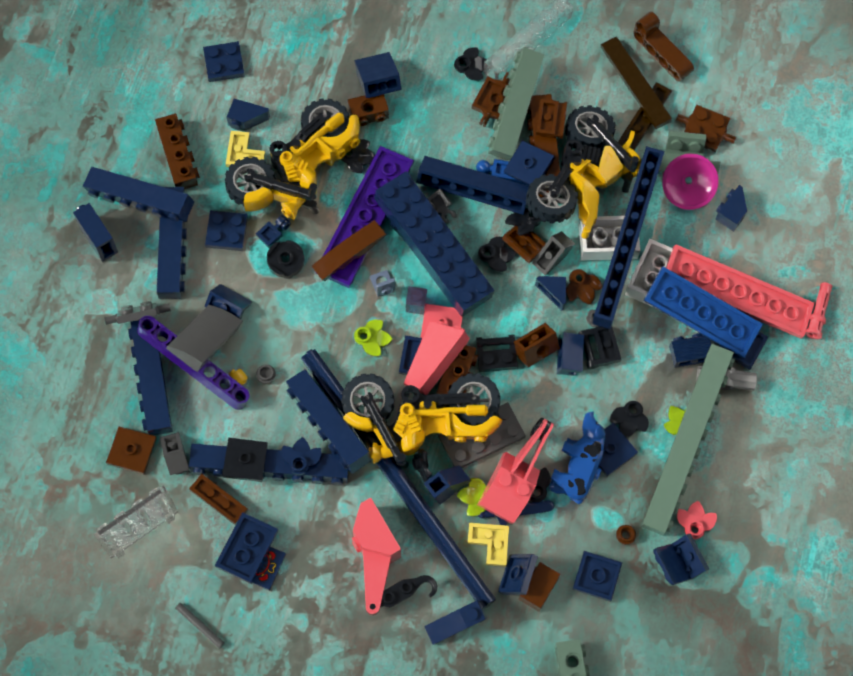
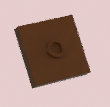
M118 427L106 464L145 475L157 439L156 436Z

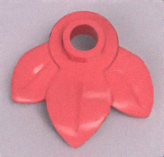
M696 501L689 507L688 511L678 509L677 520L685 528V533H691L693 539L697 540L704 535L705 531L711 530L715 526L717 514H705L701 503ZM696 527L698 532L693 533L691 528Z

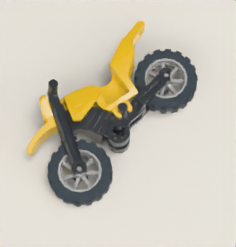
M587 105V107L580 106L579 109H574L572 114H569L565 126V135L568 136V142L566 143L561 160L562 169L557 176H554V174H549V176L541 175L540 178H535L533 183H530L526 196V206H528L529 212H532L535 218H540L542 222L561 223L564 219L568 220L571 214L573 215L577 205L578 218L585 225L581 237L587 239L593 225L596 223L598 214L599 194L595 188H606L621 177L624 180L622 192L628 193L633 178L638 175L641 158L630 148L635 131L631 130L627 142L621 146L613 138L616 124L613 122V117L609 116L606 110L603 111L600 107L596 106L595 108L592 105Z

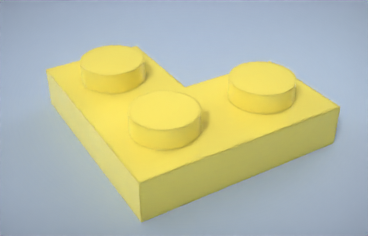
M231 131L226 167L234 164L238 159H244L243 157H258L259 160H265V151L248 149L249 132Z
M469 523L468 544L487 545L486 565L506 567L509 526Z

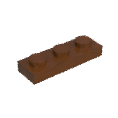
M202 473L189 488L193 494L235 526L242 512L246 514L248 508Z

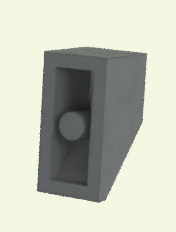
M562 231L554 234L533 260L532 264L544 275H547L567 256L575 243Z
M179 432L160 437L169 474L178 475L189 470Z

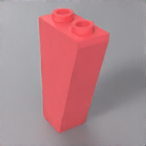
M430 321L403 384L405 386L413 385L418 388L421 394L428 395L468 343L470 338L466 334L465 329L459 326H454L453 328L441 321H437V323Z

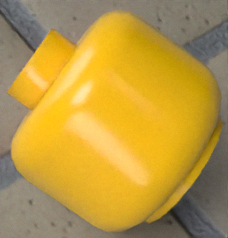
M233 369L228 373L230 377L241 385L247 382L248 377L242 369H237L236 371Z

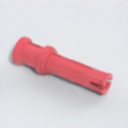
M826 282L820 284L814 312L810 316L809 327L805 332V335L811 339H821L822 327L826 324L825 312L833 287Z

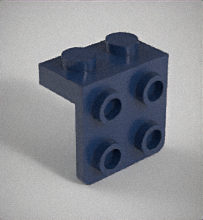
M691 533L686 534L672 544L657 547L653 550L656 561L660 564L666 580L671 585L690 581L709 570Z

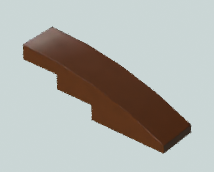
M374 220L334 247L314 263L312 268L322 281H326L339 269L343 270L354 259L362 257L387 234L377 221Z

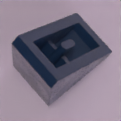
M538 276L535 286L562 311L566 304V277Z

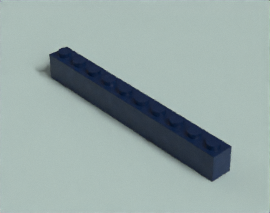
M646 146L593 317L592 324L607 329L612 327L665 151Z

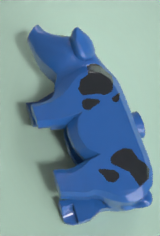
M594 411L588 412L584 416L582 426L583 437L579 440L567 438L564 442L562 452L571 457L568 473H562L554 469L549 487L552 492L565 494L577 504H581L587 498L594 479L598 480L602 471L599 466L603 458L606 433L604 428L595 420Z

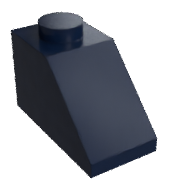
M234 98L227 115L228 126L235 130L242 129L246 131L269 120V108Z

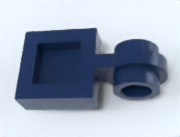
M279 216L275 221V226L270 221L267 222L255 233L268 248L283 236L279 230L285 231L290 227V219L286 216Z

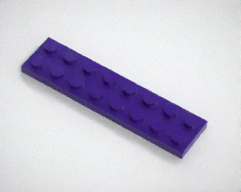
M382 146L379 147L323 256L372 221L376 220L380 227L382 226L386 214L374 199L375 191L406 171L409 173L414 160ZM368 251L359 259H354L343 270L339 269L328 279L350 288Z

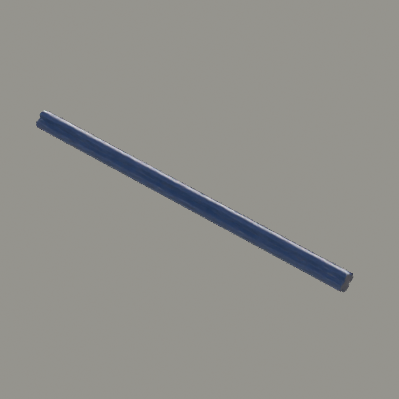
M315 349L307 351L301 357V360L342 417H344L346 414L341 402L344 388ZM349 425L368 452L369 447H373V442L382 445L374 431H359ZM394 457L383 458L376 464L473 599L475 601L479 600L483 609L495 602L496 598L402 468L397 465Z

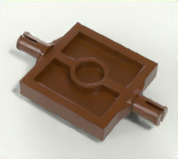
M506 72L503 80H495L487 76L472 104L471 109L483 114L479 122L481 126L483 124V127H486L490 118L495 120L499 118L498 108L500 103L504 102L505 96H503L506 85H509L510 82L508 78L509 72Z
M697 104L689 117L678 113L675 120L686 124L684 132L706 134L704 148L714 152L717 151L719 144L723 140L733 144L736 140L735 136L726 133L730 121L729 117Z

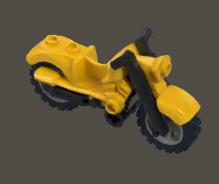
M322 98L317 102H311V105H307L304 108L305 111L301 114L302 130L289 143L285 144L282 141H274L269 147L272 167L277 170L283 181L275 178L271 165L269 163L266 164L265 160H259L258 157H243L244 159H238L234 164H231L229 171L225 173V186L230 199H234L238 205L243 204L246 212L262 210L275 200L282 202V213L287 218L290 217L293 220L296 218L297 211L301 206L310 209L313 214H318L317 202L314 201L317 194L315 169L322 162L333 166L337 159H342L346 153L359 145L360 123L358 116H350L347 108L344 105L342 106L337 100L335 102L333 99L328 98L324 100ZM239 178H241L242 180H244V181H242V182H238V183H237V180H238ZM246 186L244 191L238 187Z
M371 373L361 374V376L352 378L342 392L341 402L346 414L343 419L346 423L359 431H374L382 444L378 445L373 442V447H369V454L371 459H373V464H376L383 458L394 457L397 465L407 468L409 463L405 460L406 455L415 454L424 443L425 437L430 434L440 433L447 436L448 440L454 439L455 442H466V439H474V442H486V439L502 423V419L496 416L500 408L499 390L490 378L478 373H470L459 377L451 385L448 394L423 395L413 385L404 387L401 392L403 404L400 403L397 418L390 426L387 425L385 420L391 416V412L394 410L395 398L391 386L384 378ZM367 386L374 387L376 389L371 393L368 392ZM472 386L480 387L481 390L474 394ZM363 387L365 391L364 396L357 393ZM466 388H470V393H462ZM380 391L383 399H374L373 397ZM485 391L489 399H480L479 396ZM410 393H414L413 400L408 399ZM354 396L360 398L361 402L354 405ZM375 402H383L380 409ZM480 402H489L488 406L480 405ZM364 405L365 408L363 414L360 413L356 408Z

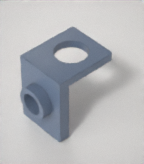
M387 270L370 276L378 297L395 291V280L390 278ZM379 277H385L387 279L384 282L378 284L376 283V280Z

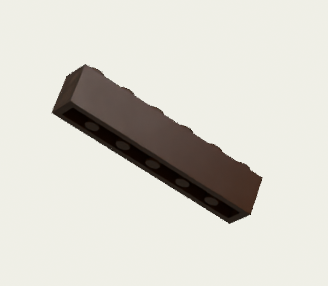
M532 95L527 114H530V119H527L528 130L532 132V136H529V144L554 155L555 159L545 176H549V174L557 176L560 172L556 137L536 135L540 99L552 100V95Z

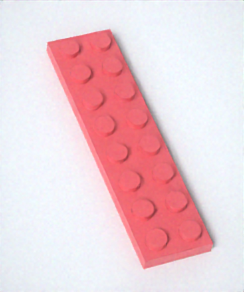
M679 245L673 247L667 269L755 320L800 339L804 337L814 302Z

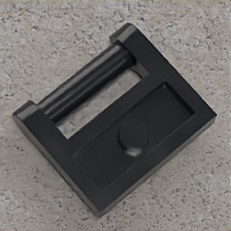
M595 327L578 332V334L584 335L583 347L588 361L586 363L587 369H595L599 366L621 362L622 359L613 327L611 329ZM591 336L595 338L600 359L594 358L589 340Z
M514 334L508 335V337L486 339L476 337L479 372L518 369ZM509 344V349L483 351V346Z

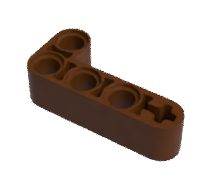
M650 11L635 23L634 37L676 81L680 82L694 71V66L659 30L660 20L654 12Z

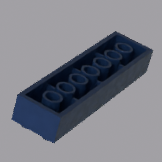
M407 171L375 191L374 199L394 224L400 235L461 317L492 298L495 291Z

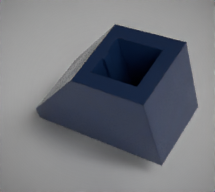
M741 185L736 190L732 188L726 197L728 200L725 204L721 202L716 209L718 214L715 220L733 232L747 213L746 201Z
M458 465L437 472L423 484L441 505L471 482L461 466Z

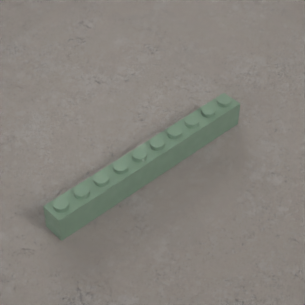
M711 344L645 515L642 528L663 536L666 531L670 532L674 523L671 520L672 514H677L681 503L677 501L679 496H684L686 491V477H691L695 466L691 464L693 459H698L701 448L698 446L700 440L704 441L708 433L705 427L707 422L711 423L715 412H712L714 404L718 405L721 394H719L720 387H725L728 380L725 374L727 369H732L735 361L732 358L734 352Z

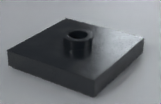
M228 437L222 476L224 478L262 482L268 442Z

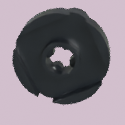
M294 241L276 242L267 252L268 267L278 277L290 279L297 275L304 266L305 257L303 250ZM282 256H290L289 262H282Z

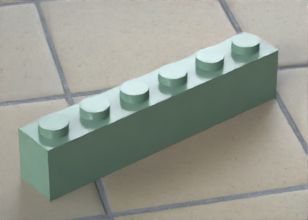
M526 47L516 52L513 60L516 63L508 76L510 82L509 85H506L503 96H505L504 102H501L498 108L500 115L493 124L492 129L495 131L487 144L489 154L505 160H510L514 155L544 54Z

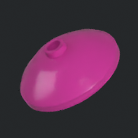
M683 154L674 158L665 168L662 176V188L667 199L675 206L686 210L698 209L709 203L716 194L718 174L714 165L707 158L698 154ZM687 177H691L692 179L691 183L689 184L685 182V179Z

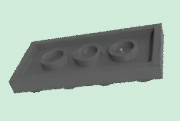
M508 402L500 406L496 416L502 419V423L486 439V442H474V439H466V442H455L454 439L448 440V437L443 434L438 435L453 467L460 465L463 468L526 437Z

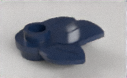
M302 437L294 444L293 448L283 446L281 455L283 460L289 464L290 471L293 474L303 475L310 466L316 465L319 462L321 448L310 449L308 442ZM298 463L303 465L302 468H296L295 466Z

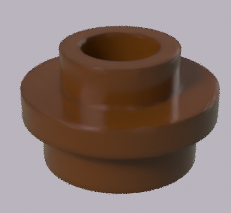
M622 525L616 532V538L621 544L629 545L634 542L636 531L630 525ZM627 532L629 538H624L622 533Z

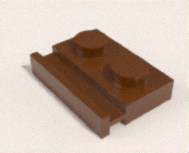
M540 99L536 135L553 138L555 136L563 139L567 102L560 103L559 101Z
M518 226L511 228L502 237V240L528 263L536 258L546 244L533 231L519 236Z

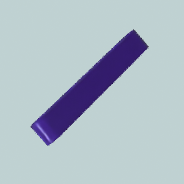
M143 316L140 319L137 333L142 339L232 408L240 410L246 406L250 394L244 386L210 360L196 372L166 349L177 337L176 334L152 316ZM143 325H149L151 329L146 330L143 328ZM158 337H164L167 341L162 342ZM204 372H210L213 377H207ZM220 384H226L228 389L221 388ZM235 396H241L244 401H238Z

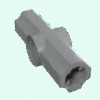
M698 366L696 382L702 369V366ZM732 367L731 370L727 369L725 374L728 377L725 387H720L722 390L737 388L754 391L757 383V373L736 371Z

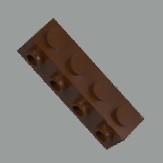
M176 113L155 119L175 187L187 189L198 186L197 178H200L197 167L193 168L192 162H195L192 151L188 152L187 146H190L187 135L183 136L182 130H185L182 119L178 120Z
M465 345L444 372L436 394H448L451 385L459 377L471 373V366H476L478 360L475 347Z

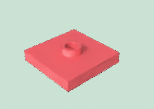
M426 304L421 338H423L430 321L435 323L441 321L453 328L454 326L461 327L463 316L461 317L453 307Z

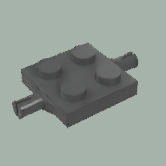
M146 301L140 303L138 307H133L132 305L123 306L118 311V314L104 317L106 325L112 323L121 324L140 320L143 316L154 317L157 314L169 312L171 309L170 304L158 306L156 303Z

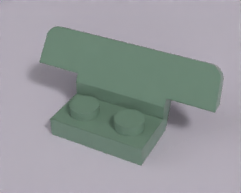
M669 131L665 156H663L659 172H664L667 165L680 155L692 153L703 156L706 134ZM710 161L716 168L717 174H719L721 162Z

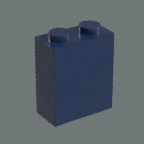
M390 52L354 60L357 77L366 98L402 90L400 75Z
M91 204L79 206L73 214L79 228L100 260L103 262L117 254L118 250L112 236Z

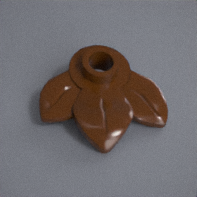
M576 269L569 275L570 283L566 287V296L569 301H573L578 297L582 302L591 305L595 296L594 291L602 289V283L595 275H587L584 270ZM577 275L582 277L581 282L577 281Z

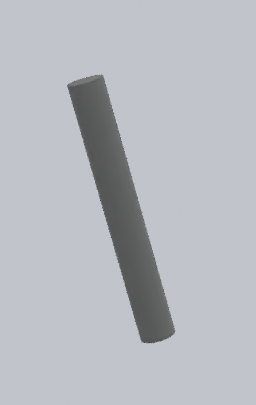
M182 603L175 607L179 613L219 649L225 644Z

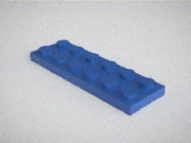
M664 266L661 267L643 300L742 358H745L763 325Z

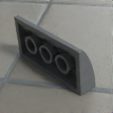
M208 305L166 349L198 372L234 335L243 321L221 308Z

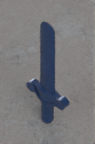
M549 500L527 503L519 516L550 512L554 509V504ZM487 510L478 515L481 519L497 517L500 525H507L505 520Z

